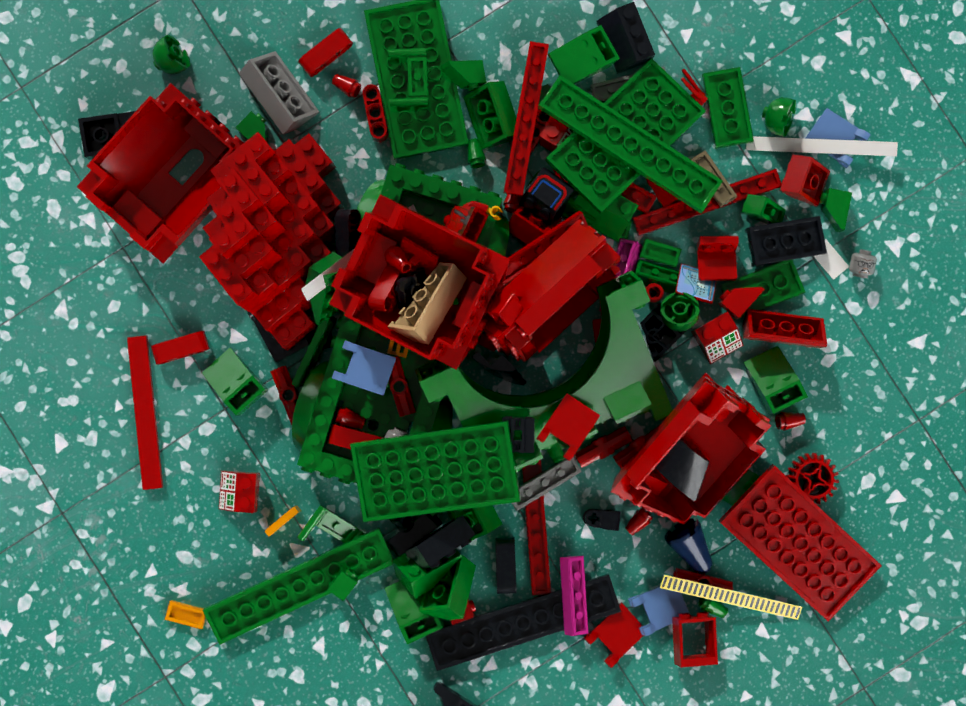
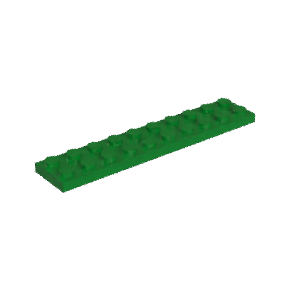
M559 75L539 104V109L701 214L723 182L717 176L561 75Z
M378 527L204 608L203 612L220 645L330 594L328 586L342 567L352 569L357 574L358 580L393 565L392 560L394 557Z

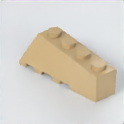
M440 262L423 282L425 284L424 288L414 293L412 296L414 300L407 308L403 307L399 312L401 316L396 322L392 321L388 328L415 343L429 345L467 277L454 263Z

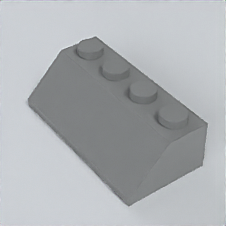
M276 51L248 60L239 72L282 134L296 130L319 113L316 106Z

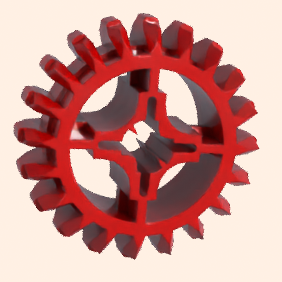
M805 453L804 458L798 456L799 463L792 461V465L795 467H788V471H791L792 474L786 476L799 489L801 487L798 477H801L804 480L803 488L805 489L803 492L813 502L815 501L816 504L819 505L821 499L827 502L826 495L833 497L831 489L837 490V487L833 486V484L839 483L838 479H834V476L839 475V473L832 472L836 466L833 464L829 465L831 460H824V455H819L818 457L817 453H812L811 457L809 453ZM815 463L809 472L801 471L804 466ZM821 467L825 471L826 481L821 478ZM805 475L813 476L816 480L820 482H812V480H810ZM816 486H823L820 492L809 495Z

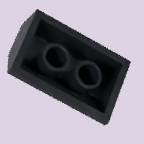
M634 2L618 7L596 21L598 26L602 25L620 58L613 64L617 74L647 63L651 58H654V50Z
M461 515L443 525L405 551V553L422 569L428 567L433 569L441 564L440 559L444 556L449 558L454 555L457 547L461 546L463 548L471 543L470 538L475 533L464 516Z

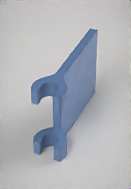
M826 108L806 136V139L854 140L856 138L858 141H867L871 134L857 128ZM828 154L846 169L853 161V158L845 154Z
M345 340L342 348L353 352L346 374L334 371L332 378L384 396L396 358Z
M660 586L628 598L630 606L636 607L642 604L649 620V624L639 627L641 635L644 636L651 635L655 631L672 624V617H679L681 613H689L682 593L662 589Z

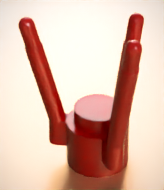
M682 69L689 82L684 77L681 78V81L692 92L691 96L702 106L708 98L688 72Z

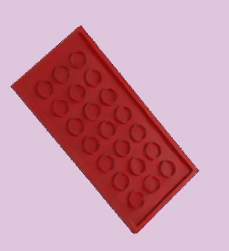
M774 464L719 519V522L828 622L882 566Z

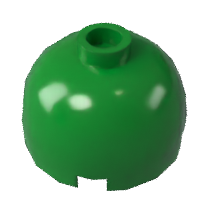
M170 35L159 39L152 53L155 67L167 74L174 75L185 71L191 63L186 50L184 49L182 52L178 47L180 45L179 41Z
M780 97L773 100L768 107H764L762 118H765V126L771 133L783 137L788 134L793 122L791 120L792 114H795L796 100Z
M683 292L684 295L672 293L666 296L661 303L660 313L662 321L673 331H686L692 328L698 321L699 303L694 296Z

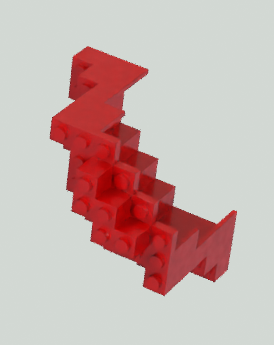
M257 132L210 170L221 187L206 199L213 207L212 210L217 216L203 227L213 245L201 254L199 258L233 301L241 308L253 314L264 329L274 336L281 347L288 351L317 327L306 313L312 306L310 300H306L301 288L306 285L309 267L332 253L327 247L329 243L335 240V225L331 222V219L335 217L338 210L345 207L323 181V178L333 171L336 166L309 133L296 144H293L288 139L274 151L261 134Z

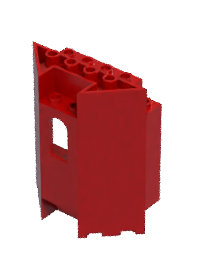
M172 83L156 99L149 96L88 163L87 167L91 171L77 185V188L86 195L85 197L97 208L107 213L130 234L129 236L143 249L149 251L163 264L213 209L206 199L221 186L210 170L244 143L236 135L232 138L228 134L230 130L224 124L220 123L218 125L214 122L215 117L208 110L203 112L199 108L201 104L193 97L191 99L187 98ZM190 150H200L204 156L203 163L181 185L169 173Z
M380 194L372 213L365 212L357 229L362 234L346 268H339L331 285L336 290L329 305L345 312L344 316L411 351L429 360L436 359L457 370L470 349H474L478 337L487 323L485 319L487 316L486 310L505 286L503 282L510 259ZM404 237L438 256L437 265L440 262L454 263L467 277L461 289L463 292L462 301L450 307L429 345L415 343L388 328L392 321L396 322L401 316L399 314L401 309L398 308V302L390 313L372 310L368 306V298L388 264L385 259L386 250L391 246L401 247Z
M580 219L577 220L502 290V293L515 294L524 309L510 327L497 324L487 313L485 318L487 323L483 330L487 333L488 339L499 353L503 351L507 357L512 354L517 361L521 359L525 363L534 354L538 355L599 299L596 286L612 280L621 274V269L617 266L621 261V256L606 242L604 235L600 236L591 226H587Z
M705 372L614 478L611 492L618 495L624 501L628 499L634 505L640 508L643 507L651 513L654 512L662 518L666 516L674 523L677 521L684 525L692 515L706 518L766 450L759 442V439L772 426L769 423L770 419L758 412L746 399L741 398L730 386L727 385L725 388L720 386ZM681 438L692 449L697 448L710 461L696 501L683 494L655 468Z

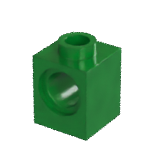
M342 567L329 584L328 590L344 601L358 583L357 574L350 568L345 569Z

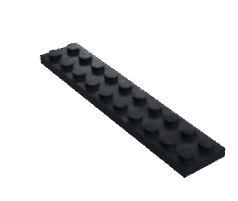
M609 574L585 581L588 622L621 612ZM562 589L500 608L454 625L445 626L427 635V642L436 670L449 668L563 631Z

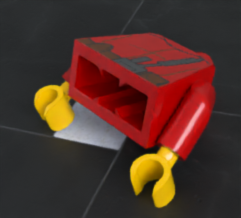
M470 201L463 206H455L451 214L445 216L444 225L477 242L489 216L488 214L494 220L499 221L501 218L494 214L498 211L503 213L499 206L489 208V205Z

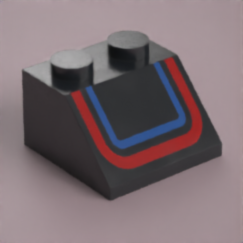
M543 167L526 189L519 205L550 226L561 217L575 189Z

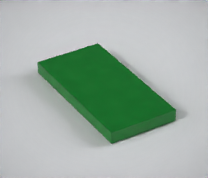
M737 67L703 73L702 79L705 95L708 98L706 101L715 149L753 142L741 68Z
M793 260L775 263L739 277L737 280L720 285L722 293L734 288L763 287L765 290L748 308L753 310H762L806 293ZM746 311L741 315L740 318L745 316Z

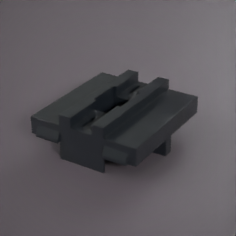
M419 267L396 281L397 287H395V291H397V296L395 298L398 300L399 309L408 307L414 300L412 298L414 293L424 288L425 284L423 282L427 277H425L426 274L423 267Z
M502 417V421H508L513 453H534L535 418ZM515 430L522 431V439L515 438Z

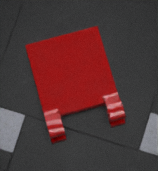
M566 393L536 439L543 443L548 435L552 434L569 446L563 457L570 461L600 415Z
M623 603L619 604L621 612L607 616L589 634L583 637L590 645L597 638L603 642L612 652L604 660L611 668L644 636L641 635L639 627L643 625Z

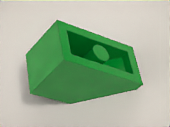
M483 60L449 61L441 66V71L461 89L468 88L469 91H474L486 83Z
M251 111L235 127L247 140L259 132L268 143V127L264 124L266 120L259 113L255 115Z
M829 188L821 194V210L834 230L842 232L846 227L852 192Z
M748 194L743 204L742 212L752 219L766 224H773L783 221L786 210L768 197Z

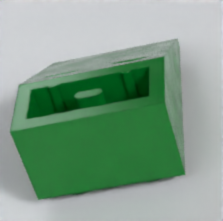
M602 25L583 33L547 54L558 74L573 84L609 68L620 59Z
M332 252L311 265L308 269L306 285L343 257ZM337 272L323 275L326 288L310 299L317 325L325 320L327 321L336 312L341 311L329 305L336 290L331 285Z
M778 346L743 362L768 414L777 413L808 397L798 376Z
M231 347L202 372L222 401L236 416L241 415L268 391V388Z
M456 550V553L451 557L446 558L444 556L440 559L441 564L433 569L430 567L422 569L406 553L393 559L392 562L396 577L416 599L432 590L462 556Z
M401 581L384 588L407 644L443 628L441 618L419 612L423 595L415 599Z

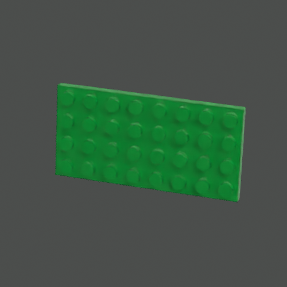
M413 0L364 10L394 160L468 145L457 85L441 71V66L452 60L440 1ZM426 48L428 105L390 107L389 99L409 98L407 57H388V49Z
M652 58L604 103L669 146L676 142L706 112ZM575 131L545 159L599 214L641 175Z
M508 421L350 444L363 522L521 501Z

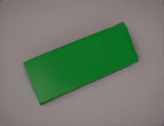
M638 260L635 274L642 279L644 286L657 283L663 288V291L671 294L675 293L679 271Z

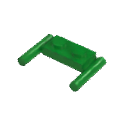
M426 48L388 49V57H407L409 98L389 99L390 107L428 105Z
M320 505L300 532L298 538L304 541L314 526H317L343 543L365 534V532Z

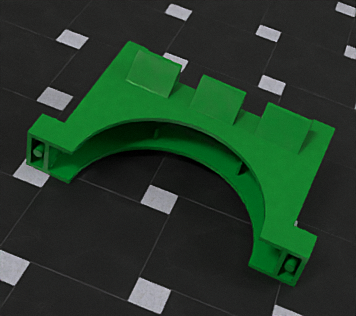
M631 270L596 286L601 306V323L598 338L585 363L563 383L536 394H502L479 385L468 377L460 367L455 370L435 360L415 370L428 402H438L445 395H448L462 427L502 422V417L505 416L535 418L534 453H513L516 472H519L521 468L527 465H534L543 459L540 450L550 449L556 443L559 444L561 449L569 448L567 444L552 434H549L543 443L536 439L566 393L600 415L585 440L591 439L598 433L595 425L604 424L610 418L616 424L626 423L636 415H643L649 412L656 421L666 419L673 409L633 313V309L643 308L646 303L650 302L642 279ZM515 430V438L522 439L521 430Z

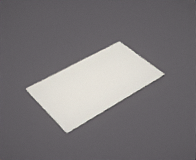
M825 239L827 254L817 255L814 258L834 280L849 266Z

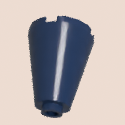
M690 518L684 525L681 523L674 526L676 529L673 532L669 530L666 533L665 541L696 573H707L711 569L713 562L699 520L696 519L695 521L693 518Z

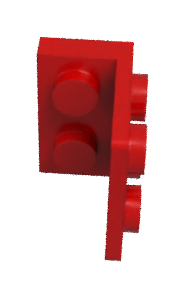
M738 236L699 237L696 246L698 279L700 281L737 280L736 249L739 244Z

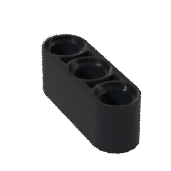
M340 209L335 214V253L341 257L355 249L362 234L357 231L361 223V214L357 209Z
M422 514L414 520V525L407 533L398 532L387 543L397 557H399L443 523L437 515L432 517L430 514Z
M515 537L495 538L497 594L516 593Z

